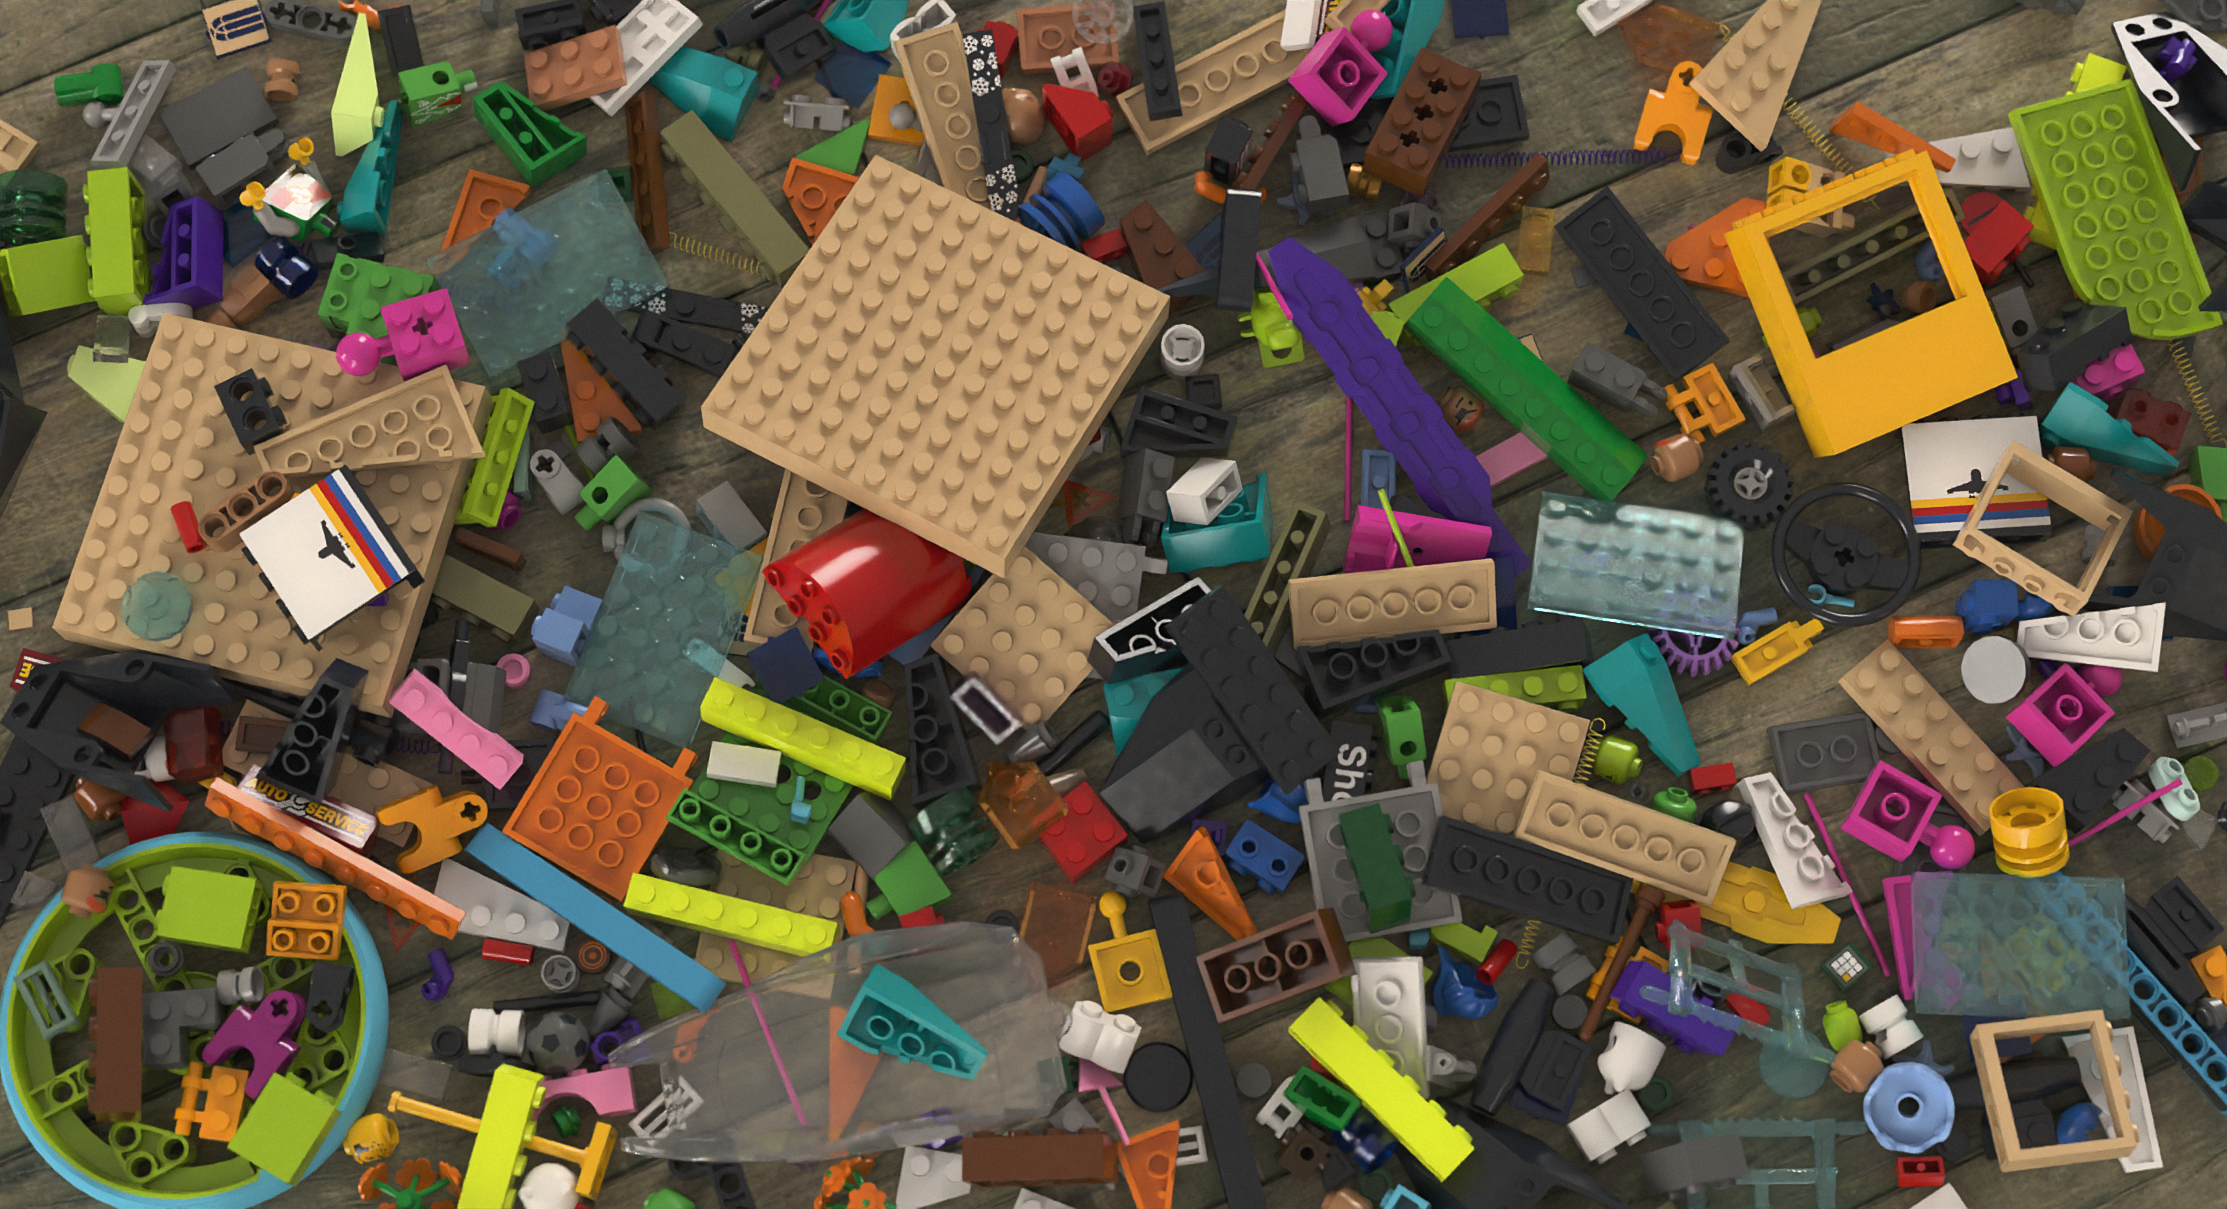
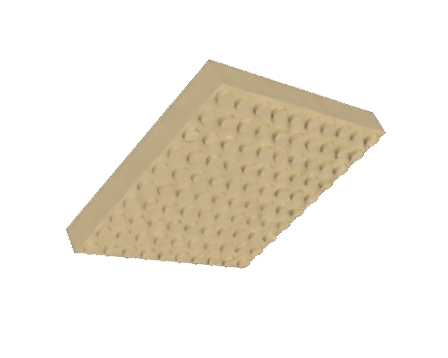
M875 155L702 404L703 427L1005 578L1167 321L1170 296Z
M163 312L52 628L65 640L119 653L132 651L208 664L212 666L220 677L306 698L323 672L336 658H339L369 671L358 710L392 718L395 707L389 701L392 694L404 681L475 458L352 471V474L426 582L415 589L412 588L407 579L388 591L390 598L386 607L365 606L319 636L317 641L323 649L318 652L311 642L304 645L293 629L298 623L293 616L287 619L275 602L281 597L276 590L269 592L258 575L263 572L262 568L258 563L252 566L241 549L247 546L244 541L227 552L214 551L207 544V547L200 552L187 553L170 509L179 502L189 501L199 523L205 514L264 473L257 454L249 455L240 444L215 390V385L251 368L259 378L265 376L274 393L269 399L273 407L279 405L287 420V424L282 426L286 433L403 383L400 369L398 366L379 362L377 368L370 374L353 376L341 369L336 359V352ZM453 379L477 437L481 441L493 399L485 386ZM254 391L245 393L241 401L250 399ZM267 420L259 421L255 425L254 430L263 428ZM330 474L287 478V481L291 484L295 493L301 494ZM282 486L272 488L269 496L277 495L281 491ZM253 506L246 507L241 512L240 517L249 515L253 510ZM225 527L217 528L213 532L212 538L220 536Z

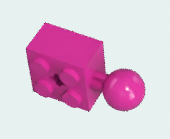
M1366 10L1359 13L1351 24V33L1345 26L1324 33L1288 79L1293 87L1331 127L1352 121L1388 74L1369 53L1382 50L1388 45L1392 37V24L1389 18L1378 10Z
M447 288L380 307L388 335L374 339L365 333H351L342 338L336 349V359L343 371L353 376L370 374L377 368L380 358L395 354L404 382L445 364L450 371L471 364Z
M2064 663L2033 690L2006 718L2053 767H2056L2074 754L2115 714L2101 698L2109 697L2118 691L2123 681L2122 669L2081 664L2077 674L2067 663Z
M1881 760L1870 771L1840 827L1841 830L1900 863L1912 853L1918 840L1929 846L1933 860L1945 869L1955 870L1966 866L1972 860L1975 853L1973 837L1966 829L1957 825H1947L1938 828L1928 822L1942 797L1941 793ZM1887 808L1893 810L1892 815L1887 812Z

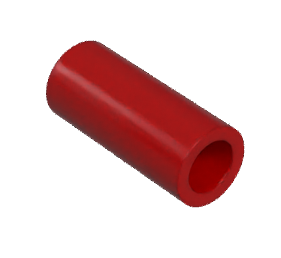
M183 501L173 505L170 510L187 553L192 554L204 550L207 547V543L198 532L199 523L191 503Z
M485 938L482 959L530 967L534 960L535 946L490 938Z
M1508 939L1500 940L1476 970L1477 979L1485 985H1492L1518 953L1516 945Z

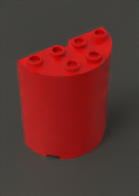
M865 508L772 562L761 571L765 575L768 584L773 589H776L787 603L789 611L797 617H804L809 622L808 633L811 639L820 645L830 658L833 667L840 671L846 680L965 606L971 591V576L966 575L963 561L966 560L965 558Z

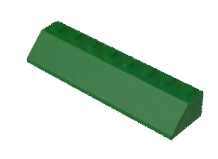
M1447 276L1404 324L1403 328L1602 505H1606L1618 495L1647 458L1648 454Z

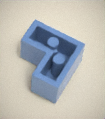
M564 585L561 594L556 593L550 609L545 608L543 615H538L534 620L531 628L532 640L543 656L580 670L607 607L602 599Z

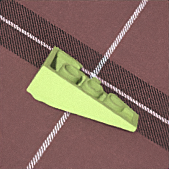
M363 13L358 14L331 111L336 156H344L372 141L376 128L382 127L384 121V108L379 107L366 15Z

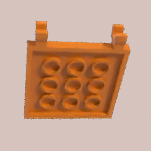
M594 696L583 717L573 712L502 830V833L624 902L632 874H641L671 823L666 820L667 814L683 789L689 791L693 786L694 781L686 776L695 766L699 756L684 747L673 768L667 766L598 726L597 724L603 719L610 705L599 697Z

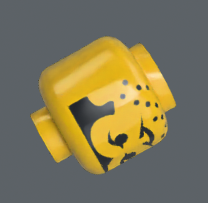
M382 1113L363 1116L349 1128L347 1137L343 1140L344 1150L348 1155H353L354 1159L361 1164L385 1159L392 1155L395 1146L399 1144V1133L395 1122L391 1118L388 1119Z

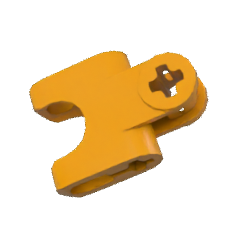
M1693 61L1679 63L1672 72L1665 93L1649 89L1633 141V149L1647 151L1653 137L1658 132L1672 131L1681 138L1683 144L1680 157L1681 162L1691 166L1695 165L1700 156L1713 112L1712 106L1698 103L1700 94L1690 85L1689 87L1683 85L1684 76H1689L1691 82L1701 72L1702 68L1699 64Z
M431 785L381 805L375 814L379 822L384 825L390 826L404 821L412 822L416 825L418 830L416 843L407 851L400 853L396 860L399 872L410 874L461 852L463 847L458 835L483 824L487 818L488 808L485 801L473 791L463 790L442 798L438 785ZM466 802L476 806L471 809L472 815L470 817L460 813L465 810L464 803Z

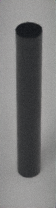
M599 990L499 1000L493 1001V1010L496 1015H500L503 1010L529 1012L597 1005L600 1000Z

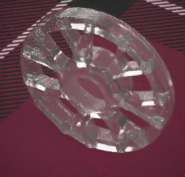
M1082 0L1074 1L1072 8L1074 26L1079 34L1089 41L1095 43L1114 42L1122 38L1132 25L1133 5L1131 0H1123L1125 4L1118 9H1115L1113 5L1115 0H1090L1093 2L1090 9L1080 4ZM1090 15L1091 21L1079 23L1077 16ZM1116 15L1128 16L1126 24L1115 21ZM1093 25L1101 28L1098 35L1089 33ZM1112 25L1117 33L1108 36L1105 28Z

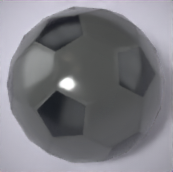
M551 1012L541 1016L531 1025L526 1037V1050L531 1062L541 1071L554 1075L565 1074L575 1070L584 1062L589 1051V1034L584 1023L575 1015L565 1012Z

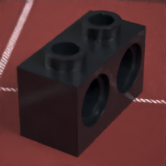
M251 368L214 386L240 444L249 455L256 453L253 446L285 433L282 426L287 424V420L279 405L273 407L269 397L273 396L274 393L265 376L259 378ZM254 391L250 399L241 401L245 393ZM267 420L263 428L254 430L255 425L259 421Z

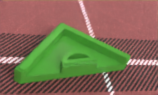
M864 119L797 155L796 158L856 176L868 137L871 120Z

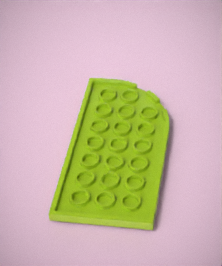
M2132 79L2012 110L2008 114L2011 126L2063 269L2080 299L2087 305L2126 307L2131 335L2147 339H2179L2222 326L2223 322L2219 312L2199 310L2198 306L2212 292Z

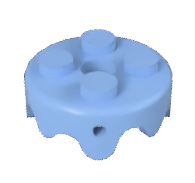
M1899 1062L1887 1066L1865 1092V1121L1880 1145L1890 1151L1896 1150L1913 1154L1921 1153L1932 1145L1943 1142L1951 1131L1955 1106L1950 1087L1940 1074L1928 1066L1914 1062ZM1905 1097H1912L1918 1101L1919 1109L1912 1115L1903 1114L1898 1108L1899 1102Z

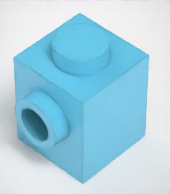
M1400 1184L1395 1190L1390 1188L1380 1203V1207L1383 1209H1430L1432 1207L1430 1203Z

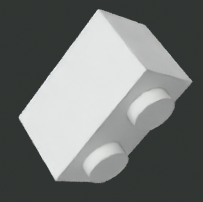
M1202 457L1166 493L1174 521L1208 525L1243 488L1236 461Z

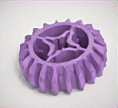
M1696 585L1690 587L1689 594H1687L1682 586L1677 588L1676 596L1671 592H1667L1664 595L1665 602L1658 600L1654 605L1657 612H1651L1648 617L1654 624L1648 625L1646 632L1650 635H1655L1651 640L1660 647L1659 652L1661 655L1667 657L1666 663L1668 668L1672 663L1678 665L1676 668L1677 675H1681L1685 667L1688 668L1690 677L1696 676L1698 667L1704 676L1709 675L1711 666L1716 670H1720L1723 666L1722 660L1728 662L1733 656L1729 650H1736L1738 647V642L1733 638L1740 634V629L1732 627V625L1737 623L1738 616H1728L1727 614L1732 609V604H1725L1722 607L1719 604L1723 598L1722 594H1718L1712 599L1709 597L1711 593L1709 587H1706L1702 594H1698ZM1688 607L1685 620L1676 621L1674 624H1667L1668 616L1671 613ZM1701 610L1708 613L1716 623L1705 620ZM1691 623L1694 626V630L1699 632L1695 641L1692 631L1687 630ZM1712 638H1719L1716 649L1707 654L1699 655L1702 641H1711ZM1671 639L1682 642L1685 646V652L1678 649Z

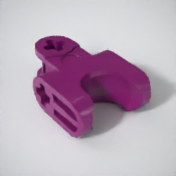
M277 990L271 992L256 1011L246 1003L240 1005L202 1052L203 1060L209 1065L222 1064L236 1050L243 1047L249 1049L254 1056L255 1066L253 1073L246 1081L245 1090L248 1096L256 1101L273 1073L276 1072L282 1076L298 1056L301 1047L292 1041L290 1037L306 1017V1001L297 993ZM282 1003H288L286 1006L289 1010L288 1015H282L284 1012L280 1007Z

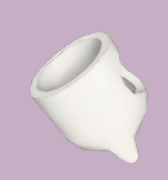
M1615 1022L1610 1032L1608 1046L1598 1058L1599 1070L1606 1080L1604 1089L1606 1094H1613L1616 1091L1622 1092L1626 1089L1637 1091L1644 1088L1651 1080L1666 1050V1046L1638 1028L1622 1022Z
M544 1163L534 1167L526 1175L518 1194L525 1209H575L578 1202H583V1197L575 1191L579 1178L573 1171L558 1163Z

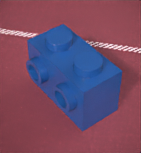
M1975 580L1955 603V616H1961L1964 630H1972L1973 635H1989L1993 633V630L2002 631L2019 614L2017 583L2012 580Z
M1247 819L1225 851L1223 859L1228 862L1226 867L1236 875L1244 877L1247 874L1257 881L1256 887L1270 896L1276 893L1282 897L1303 865L1306 856Z

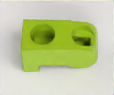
M1460 922L1428 928L1429 937L1435 944L1444 946L1446 950L1477 966L1482 964L1498 931L1487 925L1482 933Z

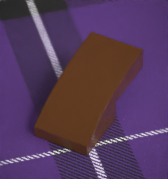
M99 703L76 728L78 732L96 741L102 748L105 749L108 746L129 761L153 737L150 728L127 714L102 703Z

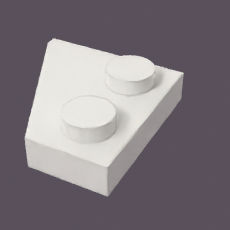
M906 1145L895 1202L897 1209L929 1207L948 1199H955L970 1194L971 1185L962 1182V1155Z

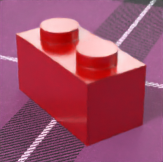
M1120 228L1082 242L1081 251L1083 255L1105 264L1108 260H1118L1124 257L1127 253V244Z
M1733 762L1690 769L1687 773L1691 794L1697 793L1698 796L1711 794L1710 791L1719 790V793L1729 792L1737 784Z
M1741 985L1725 998L1724 1003L1732 1013L1743 1019L1741 1024L1752 1035L1771 1020L1770 1012L1763 1004L1760 1005L1755 1000L1756 995L1749 987Z
M1942 1156L1897 1157L1895 1170L1898 1187L1943 1186L1945 1172Z

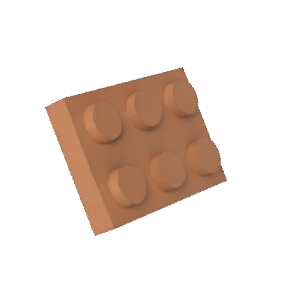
M1114 2L1016 9L1022 75L1054 73L1055 70L1051 58L1059 55L1063 58L1073 54L1072 50L1082 47L1090 70L1100 69L1103 64L1110 61L1120 63ZM1076 66L1066 70V72L1079 71V68Z
M616 25L524 54L529 99L535 103V107L543 112L627 85L621 35Z

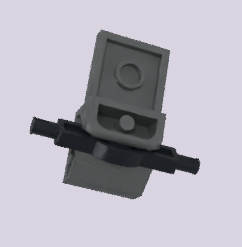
M455 620L454 641L450 646L449 660L440 658L418 659V663H409L404 680L415 668L438 686L446 697L467 717L484 729L499 735L507 671L493 665L468 662L470 641L467 640L470 621ZM397 708L394 709L392 719L395 721L393 728L398 729L399 734L425 733L430 735ZM361 711L360 720L365 717L373 720L376 714ZM439 742L438 752H440L437 772L440 774H452L454 753Z

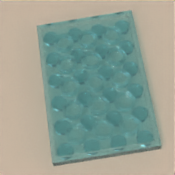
M606 168L426 259L440 288H447L455 315L490 380L518 366L517 361L541 354L567 341L565 336L569 332L566 330V323L596 298L615 316L668 289L670 286Z
M1542 491L1527 609L1733 640L1736 632L1745 529L1744 521L1738 520L1736 523L1727 518L1612 501L1606 503L1598 499Z
M639 511L564 697L568 698L569 702L588 708L594 696H597L610 705L604 718L689 749L701 721L700 706L714 678H718L758 580L763 556Z
M1914 872L1911 874L1915 1014L2046 1017L2103 1010L2105 1019L2127 1020L2130 1018L2124 878L2034 877L2030 875Z

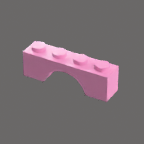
M415 668L392 694L389 701L390 704L499 790L523 763L524 755L497 733L484 729L467 717L446 697L438 686Z
M621 1062L602 1065V1071L588 1073L587 1069L572 1070L566 1073V1078L553 1080L552 1075H544L542 1087L546 1088V1095L541 1108H535L532 1121H537L540 1113L547 1105L564 1097H578L587 1100L603 1119L638 1113L633 1072L628 1066L623 1067Z

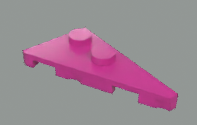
M1952 870L1891 877L1882 880L1902 1001L1912 1000L1914 990L1917 989L1920 971L1936 929L1935 924L1943 907L1942 902L1946 889L1952 879Z

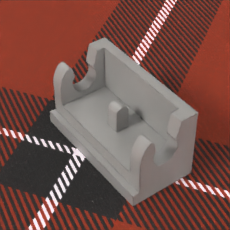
M1759 353L1733 366L1728 378L1761 431L1765 432L1794 416L1796 409L1793 404L1789 405L1764 366L1763 357Z
M725 481L696 500L695 514L732 562L736 561L767 536L766 530L728 481Z

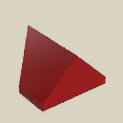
M164 781L150 782L174 806L171 813L126 796L123 799L120 812L130 845L147 839L174 834L190 800Z

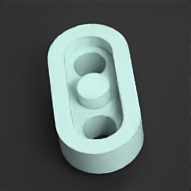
M2159 757L2149 767V777L2156 791L2180 778L2183 784L2162 795L2160 798L2172 816L2179 820L2187 821L2200 809L2198 795L2188 781L2180 762L2173 758Z

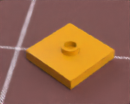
M879 74L868 139L922 147L925 137L923 132L911 127L906 130L896 129L889 120L890 110L893 106L900 103L911 106L915 115H917L905 78Z

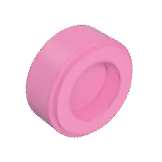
M507 654L496 665L507 671L505 687L508 689L522 688L531 678V666L520 654Z

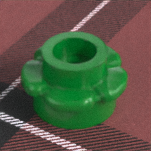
M559 1105V1110L551 1113V1119L557 1132L563 1139L570 1135L577 1136V1128L582 1125L577 1112L573 1107L566 1109L564 1105Z

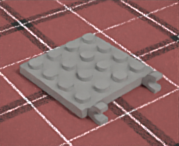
M1033 532L1025 544L1115 625L1137 613L1142 572L1167 573L1168 559L1145 557L1146 546ZM1094 668L1086 676L1088 678L1104 680Z
M1423 760L1409 762L1406 765L1411 784L1410 788L1324 802L1320 778L1309 779L1303 782L1308 805L1299 806L1298 809L1316 909L1334 907L1346 942L1463 922L1457 895L1422 884L1438 817L1443 816L1437 783L1427 785ZM1379 803L1382 813H1389L1394 833L1390 834L1393 845L1399 844L1402 849L1405 865L1401 866L1404 877H1411L1416 897L1412 898L1411 923L1370 934L1367 926L1369 916L1364 902H1360L1358 891L1360 889L1354 872L1350 868L1340 835L1338 814Z

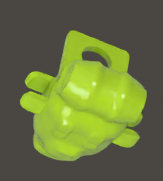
M1270 288L1254 289L1251 312L1242 313L1237 316L1239 322L1251 319L1253 329L1241 330L1239 334L1242 337L1255 336L1258 339L1264 368L1303 361L1302 334L1292 320L1286 318ZM1291 347L1289 354L1284 357H1277L1272 353V350Z

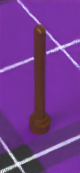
M1640 884L1634 898L1637 900L1635 907L1637 909L1581 1027L1579 1037L1583 1041H1590L1593 1038L1611 999L1609 996L1625 969L1649 915L1654 914L1655 910H1660L1666 897L1665 894L1651 886Z

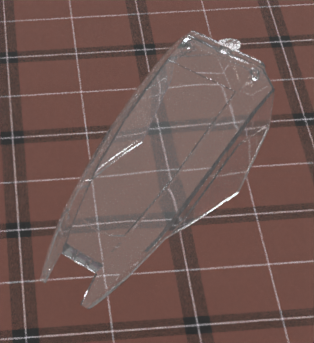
M959 922L864 932L795 961L741 991L714 1001L707 1013L697 1008L654 1026L608 1054L609 1069L659 1063L669 1131L620 1138L621 1149L625 1152L649 1157L684 1161L723 1163L787 1161V1163L832 1159L924 1144L1049 1116L1058 1097L1067 1088L1058 1038L1067 1034L1071 1029L1073 1014L1067 1004L1062 1002L1051 1003L1042 956L1038 951L1032 950L1013 927L976 922ZM876 963L910 982L989 1052L973 1081L932 1070L929 1064L913 1060L910 1064L900 1062L898 1056L880 1052L879 1055L867 1053L836 1035L863 983Z

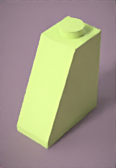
M78 345L76 354H73L68 361L67 372L68 377L79 389L124 424L146 362Z

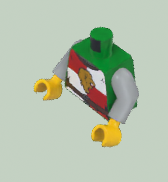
M307 137L300 139L298 144L290 145L288 149V154L292 159L300 160L301 164L299 166L294 163L266 190L259 182L254 181L248 184L246 191L240 194V202L244 206L254 207L253 220L262 224L269 234L289 237L298 242L305 241L315 230L327 238H331L340 227V222L330 216L333 196L329 192L315 161L309 158V155L313 153L314 145Z

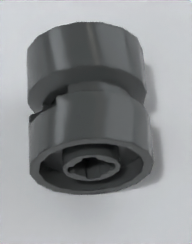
M610 416L597 428V436L589 435L576 447V451L582 461L596 475L615 455L624 461H628L641 449L635 436L614 416Z
M1569 931L1557 936L1531 956L1542 973H1550L1551 976L1548 982L1556 990L1559 997L1580 985L1597 971L1586 955L1577 954L1579 945Z

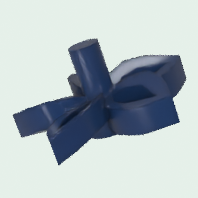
M1874 282L1870 285L1873 296L1869 297L1867 302L1873 305L1871 307L1872 310L1877 311V314L1882 319H1885L1888 315H1897L1901 312L1899 305L1892 300L1893 290L1887 289L1882 293Z

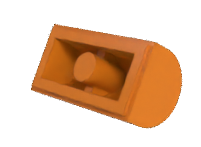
M1891 616L1888 622V640L1897 649L1956 648L1964 636L1961 616Z

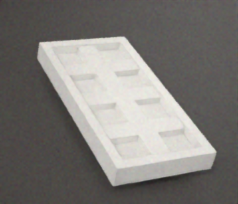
M642 0L616 26L621 35L627 85L588 98L612 117L703 25L699 17L677 0Z

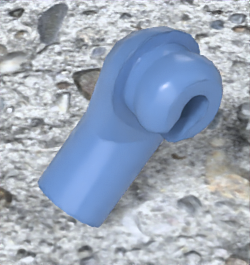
M1930 236L1917 252L1914 260L1919 277L1924 281L1934 282L1942 277L1943 269L1938 268L1939 264L1935 261L1934 257L1937 253Z
M1765 608L1742 614L1736 625L1740 629V634L1735 637V640L1744 646L1755 642V636L1760 627L1777 624L1778 619L1775 608Z

